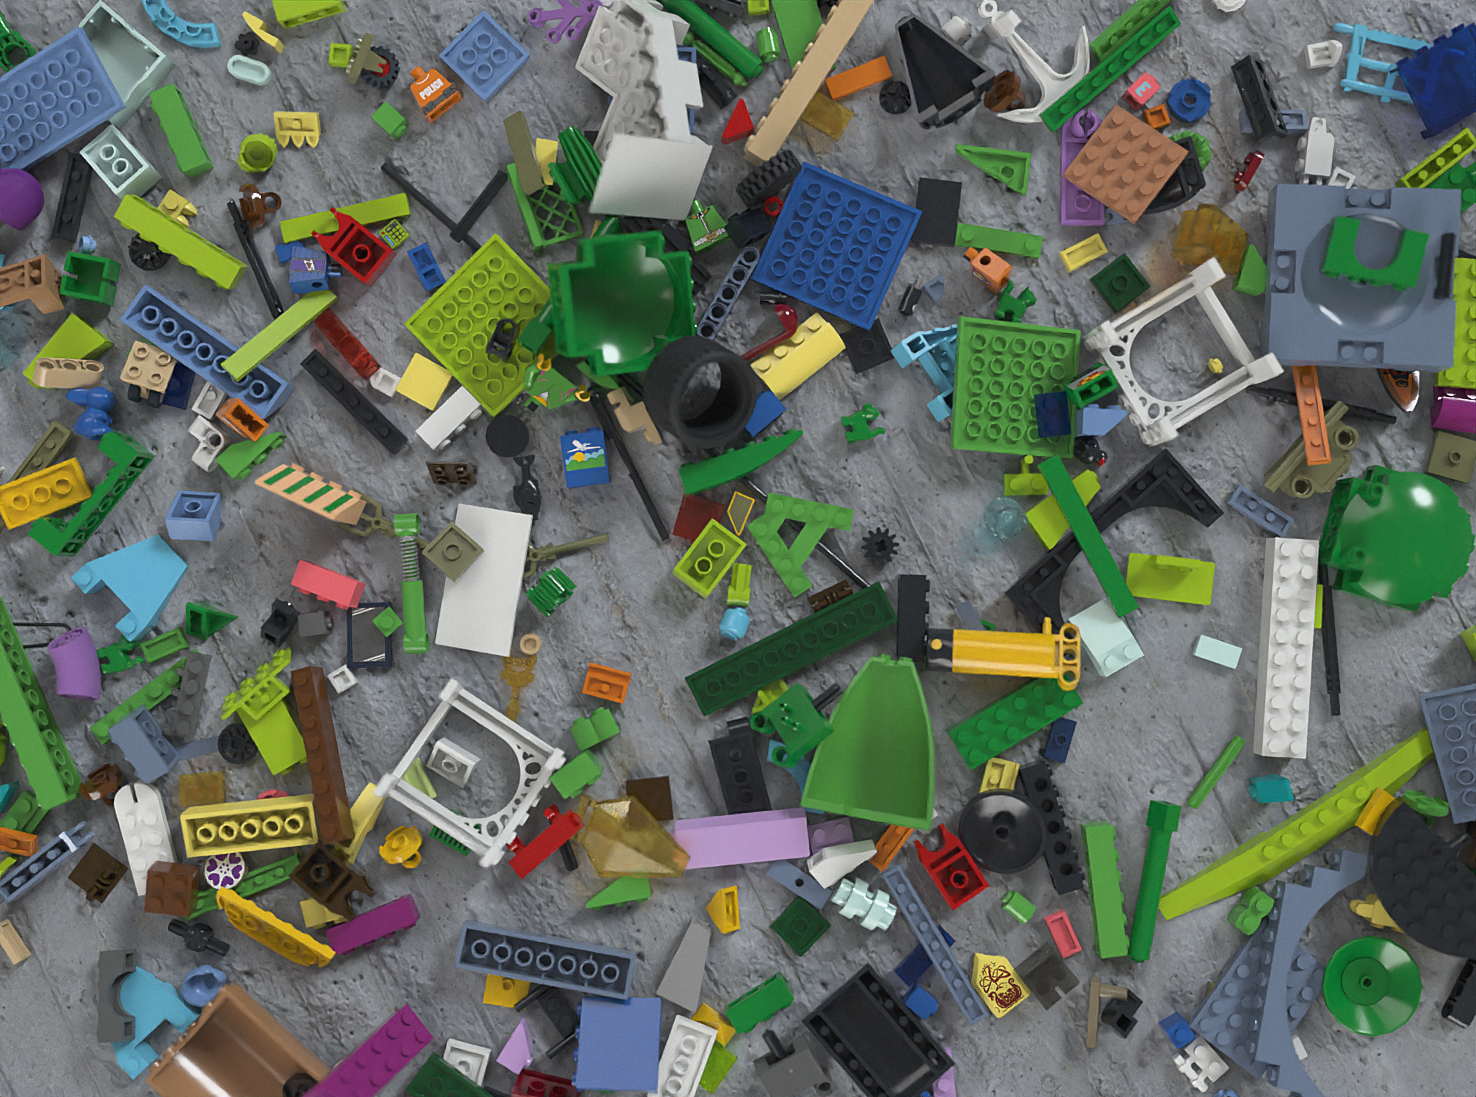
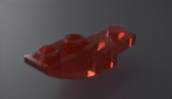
M330 308L314 321V324L344 356L362 379L367 381L382 367L366 346Z

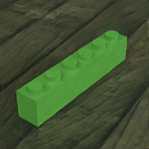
M1107 821L1080 824L1096 953L1101 958L1128 955L1127 948L1130 947V943L1124 930V926H1127V919L1125 913H1122L1121 906L1124 905V896L1119 889V883L1122 882V878L1116 865V861H1119V854L1117 848H1114L1113 840H1116L1115 828Z

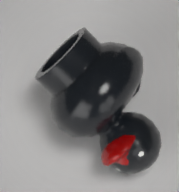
M1083 438L1073 446V454L1085 464L1095 462L1098 466H1103L1108 460L1107 453L1100 450L1098 441L1095 438Z

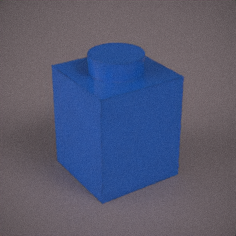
M917 981L902 997L905 1005L923 1020H926L928 1016L932 1017L938 1009L937 1005L939 1003L936 997Z
M1177 1011L1159 1022L1167 1038L1176 1049L1181 1048L1196 1038L1185 1019Z

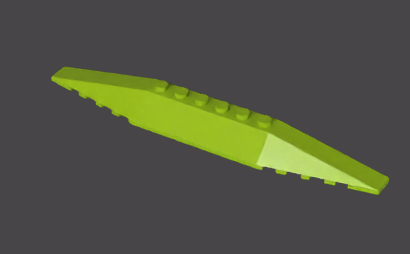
M1425 726L1335 784L1336 788L1266 833L1260 832L1162 895L1159 910L1165 920L1269 881L1353 827L1377 787L1393 796L1434 756L1427 727Z

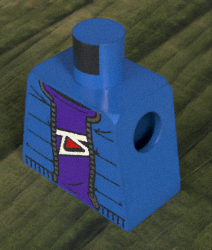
M292 247L289 284L294 294L327 290L330 286V277H342V265L331 264L327 252Z

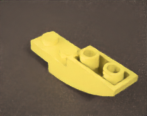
M371 782L368 783L350 810L355 838L333 843L335 845L334 849L352 864L357 857L367 832L373 829L386 800V797L380 798L373 793L377 786Z

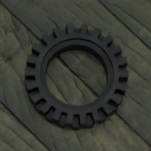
M785 150L776 156L770 157L760 167L757 166L753 172L748 173V177L743 178L742 182L737 185L736 192L747 208L755 207L772 197V195H776L780 189H784L787 184L791 183L801 172L802 166L791 150Z

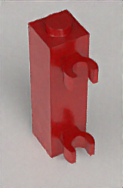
M552 804L543 811L546 818L552 821L553 824L526 847L518 836H515L510 845L506 844L508 849L516 855L508 863L521 879L532 872L584 827L582 819L577 813L570 809L561 815L558 807Z

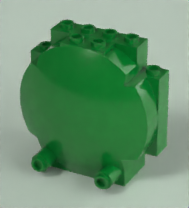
M661 231L607 234L577 239L576 260L547 263L557 353L569 358L587 355L591 374L598 377L647 370L656 354L664 346L666 347L668 343L684 336L697 335L698 328L696 322H694L696 305L694 300H692L694 283L690 277L692 260L687 251L664 253L665 240L661 235Z
M1378 465L1367 466L1364 479L1351 477L1336 480V486L1333 490L1320 536L1318 564H1326L1328 567L1338 569L1332 590L1409 612H1417L1421 603L1430 600L1431 597L1448 598L1453 589V584L1459 577H1464L1469 570L1468 561L1470 554L1475 548L1474 540L1476 536L1472 534L1471 515L1467 513L1466 509L1458 506L1459 498L1451 490V486L1445 485L1425 474L1399 472Z

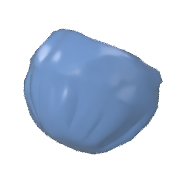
M201 965L185 974L181 984V995L191 1005L198 1006L199 1008L205 1007L216 997V993L226 983L227 976L224 971H219L210 965Z

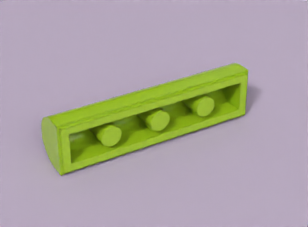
M1468 127L1463 129L1397 180L1395 186L1398 188L1426 187L1476 148V138Z

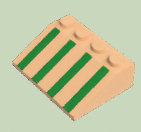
M294 463L291 466L282 464L255 481V484L327 518L353 525L357 524L367 501L360 499L361 494L349 490L347 493L341 490L342 485L330 481L328 484L322 481L324 477L313 472L310 475L303 472L305 468Z

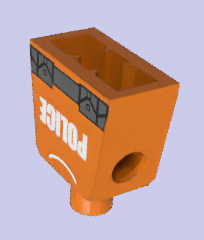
M417 66L411 71L410 75L414 78L415 82L410 86V89L430 123L463 99L459 91L434 68L425 73L420 66Z
M229 398L216 413V416L235 433L254 442L258 440L269 426L239 398ZM252 424L251 429L248 430V425Z

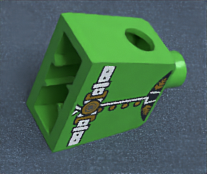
M699 200L692 202L690 208L692 215L687 217L685 222L697 257L731 238L724 230L727 224L713 206L703 209Z

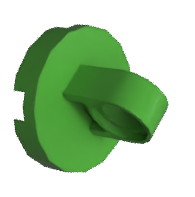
M1406 790L1402 799L1419 817H1424V822L1429 828L1432 826L1434 816L1443 817L1448 815L1450 804L1446 800L1435 795L1434 799L1425 796L1426 792Z

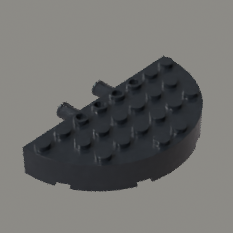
M1398 796L1383 812L1369 842L1368 869L1375 894L1395 924L1416 942L1445 955L1476 959V876L1457 857V853L1473 842V840L1464 830H1461L1450 841L1443 842L1407 803Z

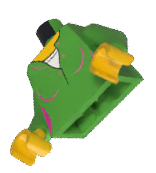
M539 354L538 360L525 369L524 388L531 396L524 405L532 412H535L541 404L552 410L555 407L576 400L588 401L591 391L585 392L587 386L584 384L580 385L579 390L576 389L577 386L574 382L551 364V358L548 360L544 359V354Z

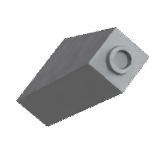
M691 918L656 990V994L694 1013L698 1006L711 934V927L708 926L709 923L701 918H697V920Z

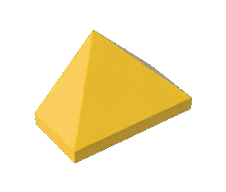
M736 885L719 889L705 909L720 932L725 934L740 929L738 891Z
M704 1002L690 1019L718 1030L715 1040L723 1046H726L736 1032L731 1022Z

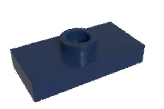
M1059 717L1052 722L1043 757L1065 763L1077 724L1076 721Z

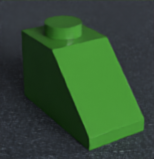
M1252 244L1242 249L1231 290L1258 296L1265 292L1267 267Z

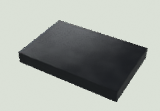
M919 177L915 208L921 210L922 215L912 235V243L954 248L962 182Z

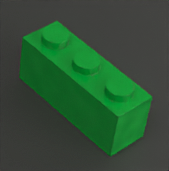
M779 971L726 1005L725 1014L738 1034L748 1033L761 1020L765 1022L772 1018L774 1012L780 1008L781 1010L788 1008L793 1003L794 993Z

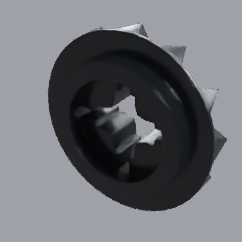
M891 80L882 87L879 93V102L883 110L889 114L899 115L905 113L911 107L910 92L907 84L903 83L902 80ZM899 90V96L902 99H898L894 105L893 97L890 95H894Z

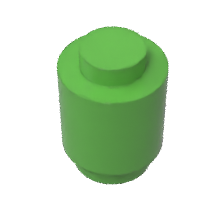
M770 27L760 29L756 37L759 57L766 63L775 62L781 55L777 34Z

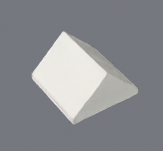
M442 738L436 742L426 767L459 787L464 788L481 759L448 739Z

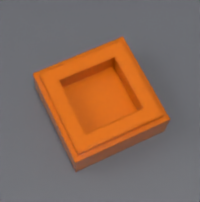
M1164 103L1142 112L1145 123L1155 130L1171 124Z

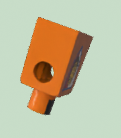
M970 247L964 254L963 258L971 263L970 273L993 294L997 295L1007 284V281L1010 280L1012 266L989 249L984 248L978 253Z

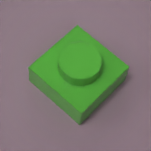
M390 606L372 621L386 637L404 623Z

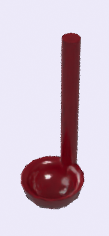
M786 304L774 306L786 331L741 355L744 359L750 361L791 338L796 333L798 317L796 311L791 306Z

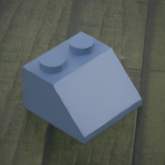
M178 491L165 518L170 539L214 541L220 528L222 494Z

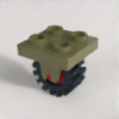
M366 32L364 38H358L353 54L357 56L356 58L351 57L345 72V74L349 75L347 82L355 85L360 75L365 80V83L372 85L374 89L376 87H379V89L388 88L398 77L400 67H398L399 61L396 60L394 53H390L388 48L385 50L383 46L378 48L373 46L370 49L374 36Z

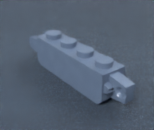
M82 821L72 829L58 835L0 881V904L4 901L8 904L19 899L86 847V843L96 836L93 831L84 835L83 838L78 834L79 831L85 828L87 823Z

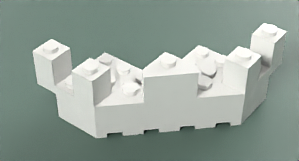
M618 0L613 13L607 8L599 6L575 66L576 69L613 97L593 146L603 166L614 133L707 145L698 137L690 135L686 108L697 110L703 107L697 65L678 60L676 44L682 45L690 24L677 15L663 12V5L656 0Z

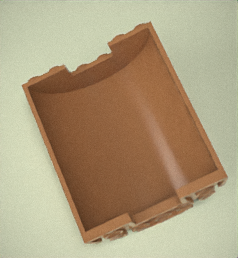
M234 982L229 987L225 984L216 993V997L202 1009L201 1017L195 1020L187 1029L189 1034L187 1036L183 1034L174 1045H171L162 1054L164 1057L163 1061L158 1060L149 1069L151 1074L145 1081L162 1097H283V1086L291 1075L305 1073L314 1077L319 1082L331 1069L237 982Z

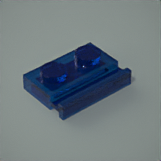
M1067 392L1034 395L1039 438L1070 435L1071 426Z

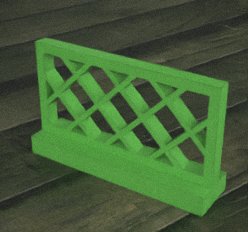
M515 163L506 165V173L534 252L541 251L544 247L584 235L573 204L565 202L561 194L558 195L548 190L550 185L539 189L543 191L539 201L531 198L530 195L525 194ZM546 193L557 199L553 208L541 203ZM559 201L568 204L569 210L566 215L555 210ZM539 206L550 211L546 221L538 218L536 215ZM553 213L564 219L560 228L548 223ZM566 221L575 224L577 232L569 234L562 229ZM546 226L557 232L554 239L545 241L543 232Z

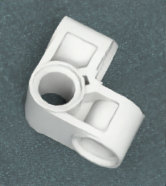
M199 414L187 430L201 442L191 460L209 473L218 466L219 463L215 459L232 445V440L214 422ZM218 436H220L221 443L220 445L216 446L215 440Z

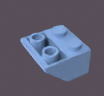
M1088 404L1080 408V410L1076 411L1074 438L1083 439L1091 437L1096 439L1104 436L1127 415L1128 410H1121V406H1107V408L1099 409V405Z

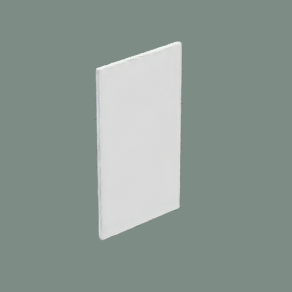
M458 503L455 525L480 545L484 552L455 582L446 576L435 644L510 657L533 515Z

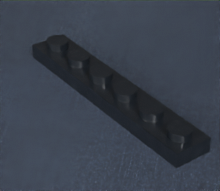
M314 349L300 363L393 455L409 440L317 349Z

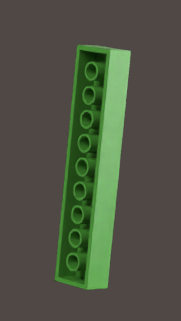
M0 597L1 721L9 731L10 742L18 752L20 764L25 768L28 775L27 781L33 787L36 794V802L43 811L82 797L78 791L82 781L25 649L22 647V642L13 625L3 598Z

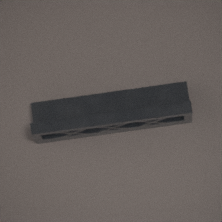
M1248 55L1230 66L1256 141L1262 143L1274 135L1280 138L1287 137L1289 134L1262 60Z

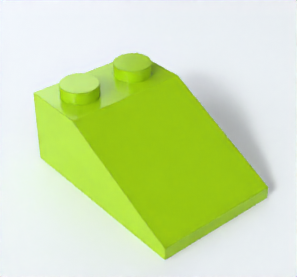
M712 518L671 574L706 599L747 544Z

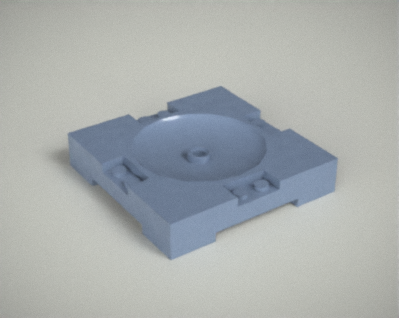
M1276 184L1268 193L1266 227L1268 248L1260 357L1273 353L1278 363L1285 366L1320 365L1387 368L1396 371L1442 372L1453 367L1456 300H1453L1454 264L1450 297L1447 299H1437L1436 287L1441 238L1444 233L1456 234L1454 262L1455 257L1458 256L1461 190L1391 187L1389 190L1348 189L1346 186ZM1342 216L1361 220L1354 244V252L1357 260L1363 266L1373 270L1383 269L1391 262L1401 231L1410 229L1430 233L1416 287L1407 289V292L1393 290V286L1384 284V287H1375L1370 285V281L1362 280V283L1347 281L1348 277L1345 276L1329 278L1324 276V272H1319L1332 218Z

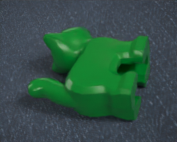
M1009 280L998 299L994 318L1003 321L1005 314H1009L1011 316L1009 322L1021 323V318L1025 314L1026 309L1029 306L1035 305L1037 299L1033 291L1029 290V286L1020 293L1019 300L1009 295L1014 288L1013 281Z
M865 403L860 412L853 413L847 417H841L843 427H852V432H845L847 444L854 443L855 441H866L885 433L884 428L878 427L870 430L867 421L876 419L880 414L875 406Z
M121 634L117 643L96 650L98 659L106 657L109 659V664L100 665L102 672L110 675L132 669L138 664H143L144 658L136 657L131 660L127 652L135 649L141 642H130Z

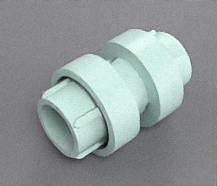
M842 877L837 883L830 899L839 905L838 913L849 919L856 914L860 917L859 924L869 930H873L876 926L886 930L897 910L896 906L889 903V895L879 889H875L873 893L867 891L868 883L857 877L851 882Z

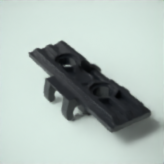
M625 215L618 223L627 234L645 232L647 228L661 231V235L665 240L664 253L687 251L691 246L669 223L663 227L656 218ZM689 253L692 260L690 277L694 283L693 298L712 275Z

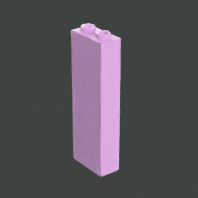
M805 807L676 820L675 829H671L672 843L676 842L677 848L673 849L674 861L679 862L680 870L810 856Z

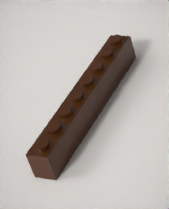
M308 666L291 671V677L323 845L353 839L355 835L323 667Z

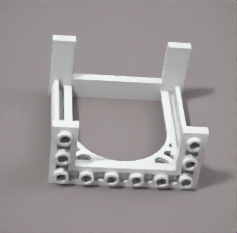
M1215 257L1185 275L1183 280L1111 323L1109 320L1083 337L1085 347L1096 358V364L1100 362L1112 369L1119 386L1115 389L1118 394V401L1121 406L1126 407L1130 414V421L1134 426L1138 427L1141 432L1140 437L1142 441L1148 444L1149 447L1178 436L1176 429L1247 386L1255 385L1284 372L1273 353L1256 360L1253 358L1210 287V285L1225 277ZM1196 295L1239 366V369L1189 399L1178 402L1156 399L1147 394L1133 377L1129 362L1132 342L1136 334L1147 323ZM1125 335L1127 337L1126 343L1120 340L1123 339ZM1113 345L1120 346L1124 351L1123 356L1112 355L1109 351L1110 347ZM1118 361H1121L1123 363V369H1120V365L1117 363ZM1140 397H1143L1146 401L1144 406L1142 401L1139 400ZM1151 404L1158 406V415L1155 419H1151L1148 415V409ZM1167 406L1171 409V412H1166L1167 415L1164 417V407Z
M451 678L439 696L443 701L392 774L386 773L373 793L380 798L391 796L475 851L482 858L480 864L488 868L490 865L495 866L505 853L502 851V848L506 843L510 845L517 835L514 830L518 824L523 826L529 817V814L526 812L531 805L533 807L537 805L542 797L539 795L543 787L546 789L552 782L549 777L555 769H561L566 761L564 758L566 753L557 747L554 749L466 691L463 685ZM452 706L503 738L513 748L519 760L520 783L517 792L504 809L492 816L480 819L459 816L403 780V777ZM526 752L528 756L532 754L534 757L524 760L522 755ZM536 762L541 765V770L536 774H528L525 771V767L529 763ZM527 778H538L529 784L531 787H526L524 784ZM524 793H528L525 798L521 795ZM516 798L521 800L519 805H516L514 802ZM502 815L509 817V820L505 819V828H503V824L500 821ZM490 821H494L498 825L499 832L496 837H491L487 832V824ZM477 823L482 824V835L478 833L479 829L474 828Z

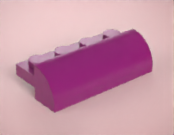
M1433 385L1434 405L1430 408L1431 427L1476 433V389Z

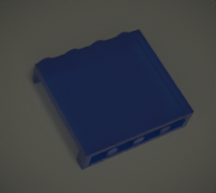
M1474 22L1466 26L1464 23H1461L1450 30L1452 34L1447 37L1445 34L1432 40V46L1427 47L1425 45L1414 51L1415 56L1410 59L1408 56L1402 58L1395 63L1397 67L1389 71L1390 74L1397 71L1426 127V129L1420 132L1423 139L1436 136L1476 112V25Z

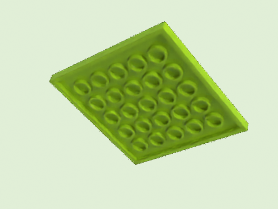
M495 233L404 325L493 417H496L525 389V369L538 360V356L519 345L518 338L531 319L537 316L549 299L550 288ZM504 318L514 320L520 326V334L514 345L512 355L507 362H504L502 358L496 355L486 354L487 344L494 333L497 323ZM511 323L506 324L504 327L505 334L509 335L513 330ZM554 330L551 338L539 353L544 354L545 360L551 358V362L559 355L556 351Z

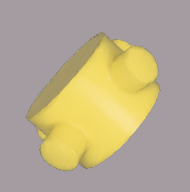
M1210 358L1208 366L1211 372L1214 374L1217 372L1219 374L1222 373L1223 366L1218 358L1214 360Z

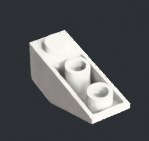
M872 839L826 847L807 859L808 869L825 889L837 883L839 878L845 874L854 871L862 862L870 860L877 853V849Z

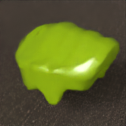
M262 133L246 136L239 146L240 155L237 158V162L240 168L249 174H253L255 172H265L273 166L278 154L277 144L274 143L275 139Z

